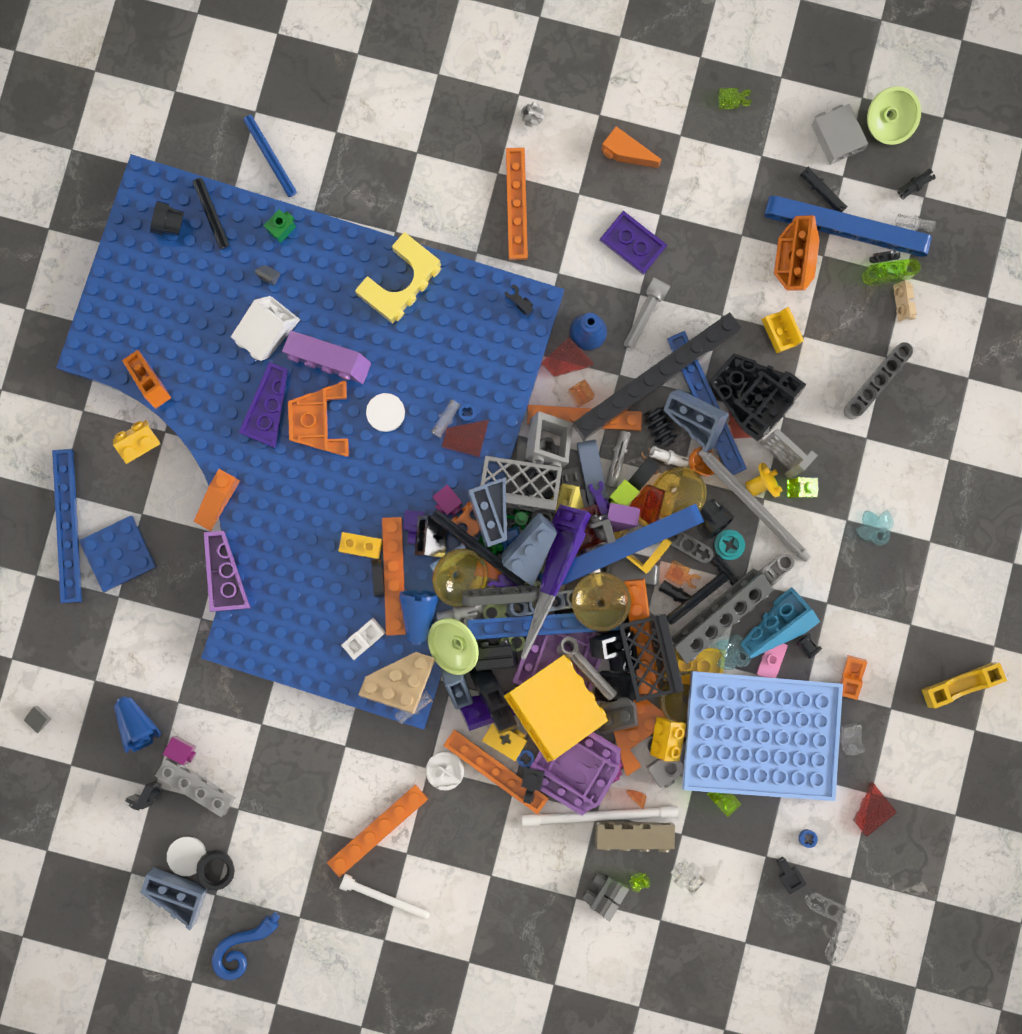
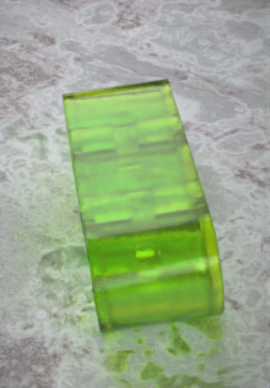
M913 258L872 264L863 272L862 280L867 285L909 280L920 271L921 265L918 260ZM906 266H911L913 273L908 272ZM888 268L894 270V276L888 273ZM869 271L874 272L876 274V278H871L869 275Z

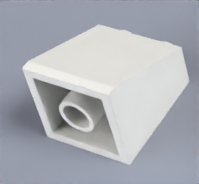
M271 296L256 299L233 332L231 338L235 340L239 347L248 350L254 359L262 361L268 359L300 319Z

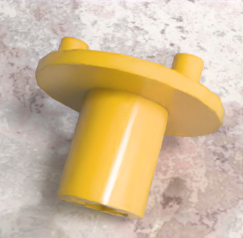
M764 462L759 463L760 475L745 482L747 490L754 497L767 490L775 498L780 496L782 488L778 486L774 477L778 474L777 470L771 471Z

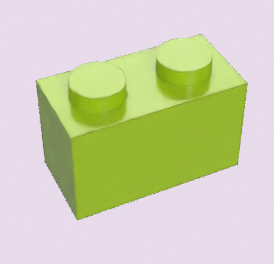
M624 479L609 497L608 502L628 506L640 491Z

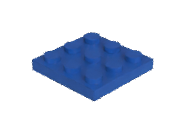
M133 516L124 518L79 540L102 592H107L157 568Z

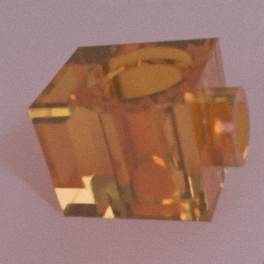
M585 379L568 390V394L577 408L590 402L595 397L594 392Z

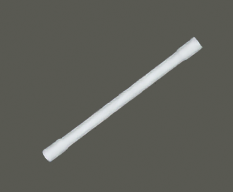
M676 805L660 806L658 808L590 811L584 815H580L577 812L538 815L522 814V826L658 817L675 818L678 817V807Z

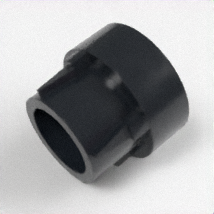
M156 201L150 233L163 236V233L179 236L184 211L169 207V203Z
M715 499L709 500L699 508L704 520L699 526L709 539L720 533L734 519V516L722 504L720 505Z

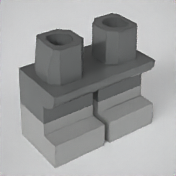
M596 873L591 882L599 887L598 891L595 894L587 889L582 899L589 904L590 909L596 911L610 922L619 907L618 904H621L629 888L609 875L605 877Z

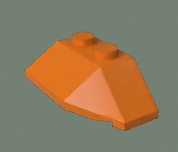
M814 215L795 216L792 220L793 222L786 227L778 238L774 275L787 291H805L815 278L819 236Z

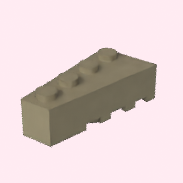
M595 821V846L599 850L619 849L620 851H630V849H638L641 852H649L650 849H658V852H669L670 849H675V825L673 823Z

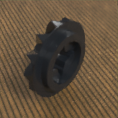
M896 250L874 253L873 257H869V261L873 264L898 260L901 256L900 252L896 253Z

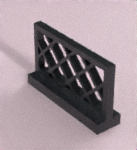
M658 614L619 624L618 627L636 702L671 693L683 692L684 689L666 614ZM653 621L655 629L650 635L643 631L642 628L646 622ZM632 626L637 629L632 640L625 635V627ZM640 632L649 637L644 647L635 642ZM652 639L659 644L656 654L646 649ZM633 644L642 649L637 659L632 657L629 652ZM645 651L654 656L649 666L639 661ZM656 658L662 661L664 665L660 673L651 668ZM637 663L647 668L641 678L634 673ZM649 670L658 675L653 685L644 680ZM661 678L668 682V690L661 691L656 688ZM642 682L651 687L648 694L640 696L638 690Z

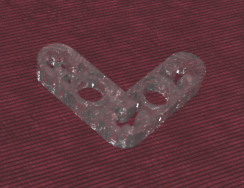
M810 892L805 898L807 907L838 922L825 950V957L832 964H840L844 960L860 924V915L855 910L822 894ZM817 896V900L824 904L823 911H820L822 909L820 905L815 904L812 906L811 898L815 899ZM833 904L838 907L837 913L829 915L828 907ZM842 912L848 916H851L853 913L854 922L850 921L848 923V920L841 916ZM841 931H846L848 934V938L844 942L839 941L837 937ZM836 942L840 946H844L843 949L838 947L837 953L839 954V957H834V959H832L830 953L831 951L835 952L837 949V946L834 945V943Z

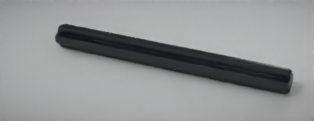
M435 510L432 513L431 519L516 585H524L526 581L503 566L502 559L439 510Z

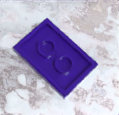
M624 210L599 240L642 275L646 273L667 247V244Z

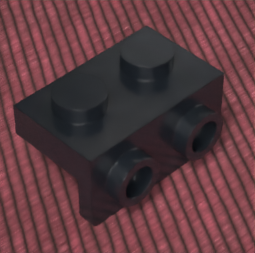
M607 670L598 672L617 694L609 701L595 687V701L614 702L622 697L634 701V690L630 673H611Z
M157 781L145 785L141 795H131L126 798L125 802L129 803L130 808L137 811L150 807L154 800L157 801L162 793V790H160L162 784Z

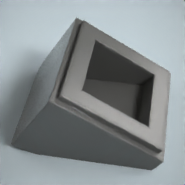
M262 265L255 270V274L259 279L271 285H275L280 276V272L266 265Z
M34 706L24 719L36 733H39L51 720L39 706Z

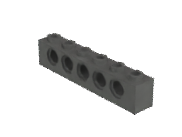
M753 568L671 637L677 658L686 664L693 661L700 652L710 647L713 641L723 636L726 630L732 625L737 624L740 618L746 613L751 612L760 601L766 599L774 589L764 574Z

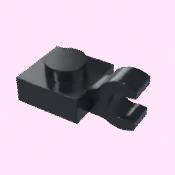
M513 284L512 289L515 291V294L510 295L506 291L504 295L529 318L533 314V304L526 297L523 299L519 295L518 287Z
M525 767L521 787L527 788L524 795V803L531 804L534 801L535 790H542L545 771Z
M783 856L776 860L783 871L779 877L789 894L807 885L796 866L790 868Z

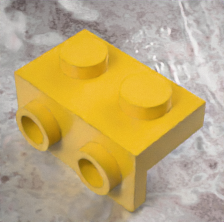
M789 307L761 319L776 353L794 348L804 341Z
M147 420L134 423L131 429L126 432L121 431L117 433L113 439V446L126 464L160 444L149 427Z
M656 717L650 755L663 761H680L686 723L674 722L664 717Z

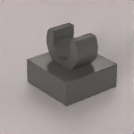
M579 467L562 470V484L581 487Z

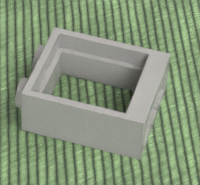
M540 411L537 412L530 419L525 459L536 464L565 467L569 463L573 423ZM541 430L561 436L559 456L539 449Z

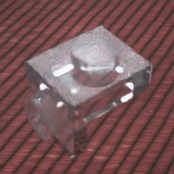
M861 724L840 725L841 747L845 754L857 755L858 753H864L865 748L862 744Z

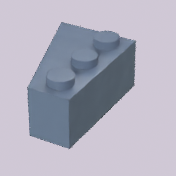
M680 389L669 394L664 407V411L680 427L682 426L693 440L696 439L703 446L702 449L708 452L716 447L729 415L728 413Z
M506 477L466 491L485 547L506 541Z
M538 513L501 554L503 566L532 587L557 534L554 524Z
M153 867L146 874L140 893L159 908L162 907L168 911L172 918H177L190 931L197 922L208 889L199 883Z

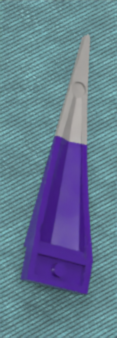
M561 504L557 509L552 521L557 534L547 554L536 608L521 654V659L523 660L526 659L586 535L584 531L591 517V514L587 511Z

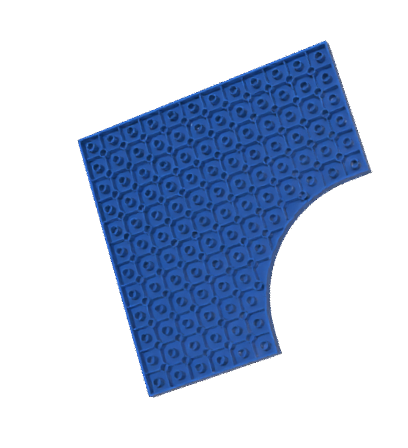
M130 154L56 368L64 373L122 392L158 415L178 435L192 453L205 476L208 486L219 469L240 480L219 516L221 531L225 532L251 609L216 612L201 658L425 729L442 677L441 667L436 661L428 677L415 714L365 699L358 695L366 676L414 652L431 657L432 655L428 646V637L427 641L423 642L422 645H413L411 641L407 640L406 635H386L385 633L355 660L341 646L372 618L386 632L385 597H374L372 560L377 559L340 553L342 532L383 540L382 518L402 517L405 590H417V592L427 590L438 593L439 599L431 626L438 621L437 612L453 609L454 606H464L462 603V592L470 589L479 557L476 556L473 550L465 546L469 554L455 562L456 565L453 567L449 566L436 575L430 565L440 558L414 555L415 545L407 543L409 531L403 530L405 510L425 512L424 516H431L437 510L435 507L437 503L432 496L447 484L461 500L463 505L460 507L463 508L470 501L466 491L481 485L485 456L511 460L564 295V289L421 245L440 260L441 270L436 277L432 276L429 279V284L423 292L419 291L415 296L417 298L410 307L407 306L404 309L402 318L399 321L395 320L392 324L358 297L355 290L367 276L389 292L403 291L411 284L414 270L406 261L393 252L392 246L399 237ZM197 178L203 179L228 240L229 247L224 250L218 247L194 187L193 180ZM156 201L169 203V207L184 211L179 236L164 233L163 236L150 233ZM279 209L283 213L286 211L290 213L294 218L293 222L296 226L281 244L263 226ZM262 265H266L280 272V276L276 284L271 285L259 279L255 274V270ZM513 284L518 287L519 295L523 299L526 297L533 304V314L529 318L504 295L506 291L510 295L515 294V291L512 289ZM271 296L300 319L292 331L359 352L371 362V366L364 384L350 379L341 378L334 373L328 374L317 367L315 369L310 368L301 361L295 363L288 360V356L282 352L288 335L268 359L262 361L254 359L248 350L239 347L231 336L253 301ZM136 350L140 351L171 396L168 401L156 409L143 396L122 361ZM269 362L288 369L276 448L239 433ZM341 381H346L347 399L327 400L328 439L348 438L349 457L290 441L288 401L317 392L325 387L333 386ZM382 393L392 394L403 403L405 418L396 430L380 432L368 422L366 415L367 405L376 395ZM466 403L473 405L476 410V417L470 422H465L459 417V408ZM463 409L462 412H464V414L462 415L464 417H466L467 415L471 417L472 409ZM488 463V469L492 474L500 469L497 463ZM502 471L495 476V479L505 478L506 474ZM461 510L454 516H452L451 514L447 516L445 513L444 515L448 517L450 520H452L455 516L459 518L463 514V511ZM472 511L470 513L471 519L476 520L474 512ZM465 524L459 525L464 531H468V527ZM447 532L446 552L449 553L460 546L462 542ZM481 532L474 537L477 541L481 536ZM382 543V548H381V553H380V559H379V560L382 559V562H383V573H384L383 543Z

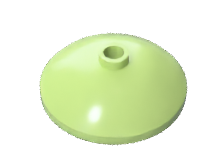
M893 86L884 89L876 95L868 109L867 124L870 133L876 140L884 144H899L907 140L919 125L921 118L920 102L917 96L905 87Z
M452 618L440 619L431 626L428 634V646L436 663L442 669L454 675H463L471 671L478 661L479 653L476 639L468 627Z

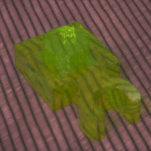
M720 88L718 91L719 109H737L739 103L744 106L751 105L752 100L744 98V96L751 94V90L746 89L742 93H738V88Z
M646 873L635 874L631 877L632 880L628 881L633 892L636 891V893L640 892L643 888H649V884H651Z

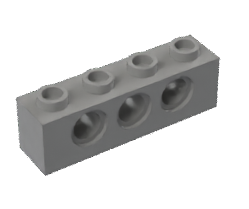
M686 741L682 745L680 761L657 759L646 766L660 788L663 786L668 788L675 783V778L678 776L683 777L684 762L682 761V755L685 753ZM667 764H675V771L673 773L666 772Z
M170 758L164 760L155 775L220 817L226 815L236 797Z

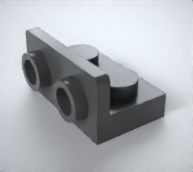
M598 514L591 515L587 527L593 528L595 537L608 544L616 542L610 519L602 515L598 516Z
M622 697L618 698L617 701L602 702L598 705L605 711L606 718L608 719L606 723L599 727L600 733L607 734L638 726L636 703L629 698Z

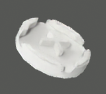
M382 393L370 400L367 405L366 415L368 422L373 428L380 432H390L396 430L403 422L405 409L398 397Z
M441 751L429 759L426 766V776L433 787L439 790H450L461 783L464 776V765L462 760L454 753Z
M183 836L170 845L167 852V863L175 874L191 876L197 873V863L207 851L199 839Z

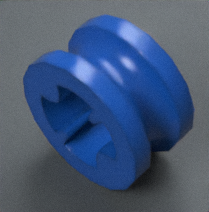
M466 403L460 406L459 417L461 420L470 422L476 417V410L473 405ZM463 409H472L471 417H469L468 415L464 417L462 415L464 414V412H462Z
M527 749L522 750L517 757L518 764L522 767H530L534 762L533 753ZM523 753H527L529 757L531 756V761L528 760L529 763L527 764L520 760V756L523 757Z
M804 829L800 832L799 842L804 847L812 848L817 844L818 837L815 832L809 829ZM806 834H808L809 836L810 834H812L811 843H804V840L806 839L804 836Z

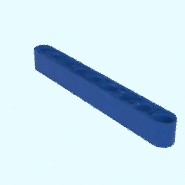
M769 196L764 216L769 219L790 224L795 216L814 215L817 230L820 232L919 257H926L928 255L932 236L929 234L779 196Z
M691 505L618 538L616 542L607 543L574 558L561 586L703 523L704 520L697 505ZM544 572L538 575L541 583Z

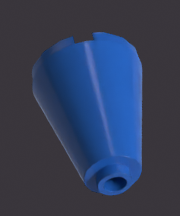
M583 313L572 321L569 331L570 338L582 350L591 351L597 349L606 339V324L601 317L594 313Z
M417 590L401 591L399 599L407 640L411 641L413 645H422L423 642L427 641L439 599L438 593L423 590V592H417Z
M124 696L116 701L114 710L123 749L126 753H129V749H132L133 752L139 751L153 743L152 739L155 736L157 739L161 736L157 726L131 697L127 698Z

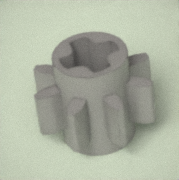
M534 102L531 105H525L521 110L522 121L529 127H533V125L538 126L544 118L543 109Z

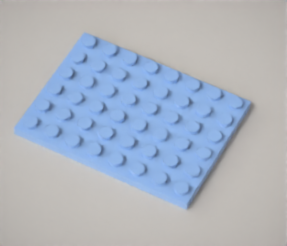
M691 671L682 790L835 801L843 684Z

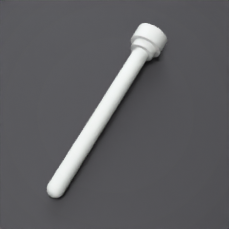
M344 875L339 888L341 890L351 891L352 889L424 919L429 917V912L361 885L355 882L352 876Z

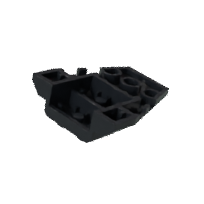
M733 353L710 379L709 383L740 428L758 442L765 435H768L791 409L795 400L806 387V383L790 372L785 371L783 373L775 370L773 366L768 365L766 367L757 364L755 360Z

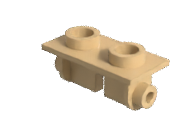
M907 280L894 284L893 289L898 322L906 319H916L915 302H910V299H914L913 285Z

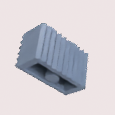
M441 668L443 681L454 708L460 709L471 705L473 700L464 676L451 674Z

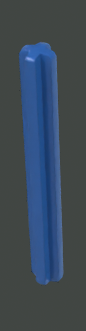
M248 115L244 117V123L287 196L292 197L296 195L295 187L253 116Z

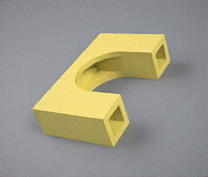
M405 232L394 243L392 248L393 252L406 261L414 270L411 284L403 291L389 292L367 276L355 290L358 297L392 324L395 320L399 321L402 318L404 309L407 306L410 307L417 298L415 296L419 291L423 292L429 284V279L432 276L436 277L441 270L440 260Z

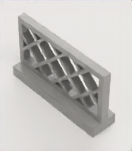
M778 428L760 443L788 469L784 473L788 479L804 471L818 456L813 451L805 454Z
M485 456L480 486L491 479L496 481L495 476L503 471L509 478L506 481V485L512 482L517 489L511 494L506 493V508L531 512L543 509L555 515L562 467ZM488 463H497L500 469L492 474L488 469ZM511 465L516 466L520 471L512 477L506 471V468ZM533 468L536 469L539 475L530 480L525 471ZM549 471L557 472V478L551 483L544 476ZM522 474L528 482L519 488L514 479ZM542 477L547 485L538 490L533 482ZM529 485L536 492L531 497L525 496L522 492ZM550 488L554 493L553 500L545 499L541 493Z

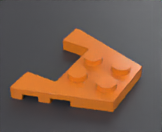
M341 381L333 386H328L317 392L288 401L290 441L349 457L348 438L328 439L327 400L347 399L346 381Z
M635 699L633 701L637 707L638 726L614 732L617 746L621 748L620 757L626 776L642 767L630 749L654 734L656 717H664L674 721L648 700L636 702Z

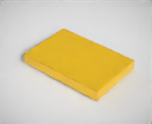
M716 648L704 649L688 664L676 656L682 683L690 684L691 671L723 674L726 650Z

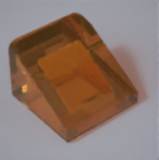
M626 789V793L644 810L647 795L643 792Z

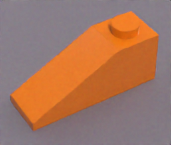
M617 126L602 144L603 154L607 158H613L619 162L658 168L662 160Z
M136 350L122 360L143 396L155 409L171 398L139 350Z
M219 469L207 489L193 522L211 531L240 480Z

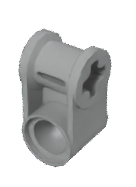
M781 554L759 571L764 574L770 585L773 586L794 567L795 561L791 555ZM783 557L789 560L787 568H783L780 565V560Z

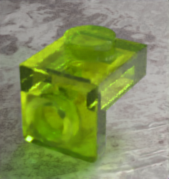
M799 477L787 480L788 498L818 497V478Z
M709 792L707 794L727 817L742 805L730 793Z

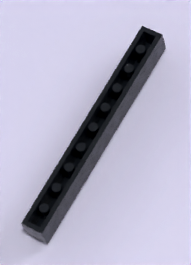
M729 312L574 421V429L582 440L585 441L738 333L741 326Z

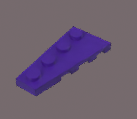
M271 362L268 363L239 430L240 434L276 448L288 369Z
M479 695L471 696L473 700L471 705L460 708L469 731L493 723ZM509 705V708H510V710H511L513 716H515L516 714L514 713V711L512 710V708H511L510 705Z

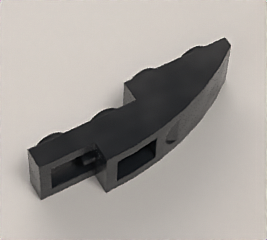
M474 667L469 671V675L491 716L498 734L516 728L517 722L491 670L476 671Z

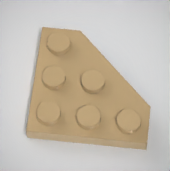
M414 652L366 676L358 695L362 698L415 714L435 659L434 657Z

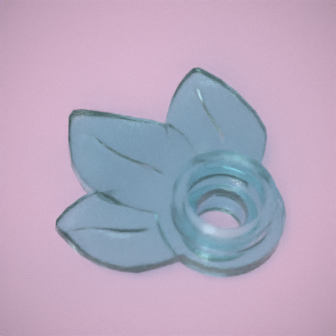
M886 510L878 517L870 511H865L862 517L864 526L857 529L858 535L863 540L873 541L876 545L887 544L890 540L889 531L893 527V519L890 512ZM878 533L883 534V538L881 540L877 537Z
M733 634L731 641L721 640L716 643L718 650L723 655L718 660L717 666L725 670H733L737 666L745 667L750 664L752 658L740 645L744 640L740 635ZM743 654L745 656V660H741L739 655Z

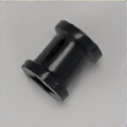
M810 633L796 643L808 654V659L815 656L822 649L821 646H818L813 641Z

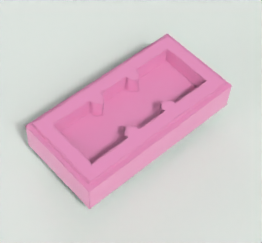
M783 643L764 652L756 675L776 678L788 645Z

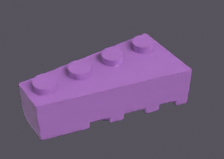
M291 330L282 350L288 356L287 359L292 362L298 363L301 361L310 368L315 369L317 367L328 374L334 373L341 378L350 379L364 384L371 366V362L359 352Z
M204 532L210 612L251 609L225 532Z

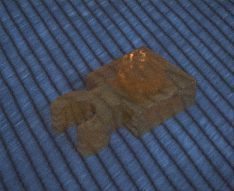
M672 560L664 578L680 586L686 582L691 589H696L691 580L693 578L701 579L697 574H688L690 568L675 560Z

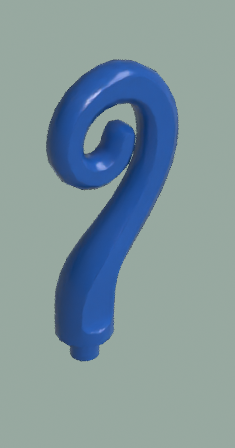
M274 912L271 916L267 915L256 928L238 932L223 939L215 948L212 956V967L215 974L219 978L229 981L242 976L247 967V960L244 954L239 951H231L226 955L227 962L237 960L239 964L237 969L229 971L222 964L224 953L236 944L258 941L269 936L279 926L277 920L280 918V915Z

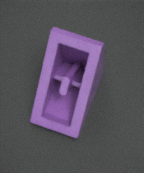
M610 503L608 518L610 519L613 533L637 527L640 509Z

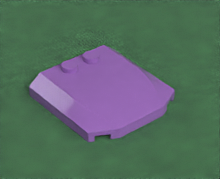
M597 633L536 636L526 659L523 660L520 657L512 683L518 686L558 659L560 656L556 650L557 645L566 637H572L577 641L580 648L578 651L598 672L602 659L591 656L589 638L597 636ZM564 643V649L571 652L570 645ZM572 662L573 669L583 678L585 687L591 691L593 683Z
M592 732L553 761L547 762L539 751L530 767L545 771L542 792L578 814L584 815L587 811L600 805L620 770L621 748Z

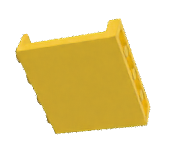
M565 655L559 657L504 695V698L547 762L558 758L608 721L605 711L598 706L593 693L585 687L583 678L575 672L572 662Z

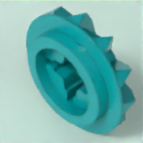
M724 530L715 539V551L725 560L737 559L745 550L744 538L735 530ZM734 538L732 545L736 550L730 548L725 552L726 544L723 541L729 542Z

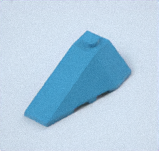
M793 587L773 602V608L769 613L766 612L762 616L763 620L761 623L754 627L740 644L750 658L805 634L820 622L812 608Z

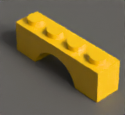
M992 662L921 689L928 708L935 709L949 704L968 693L1006 682L1007 679L999 662Z

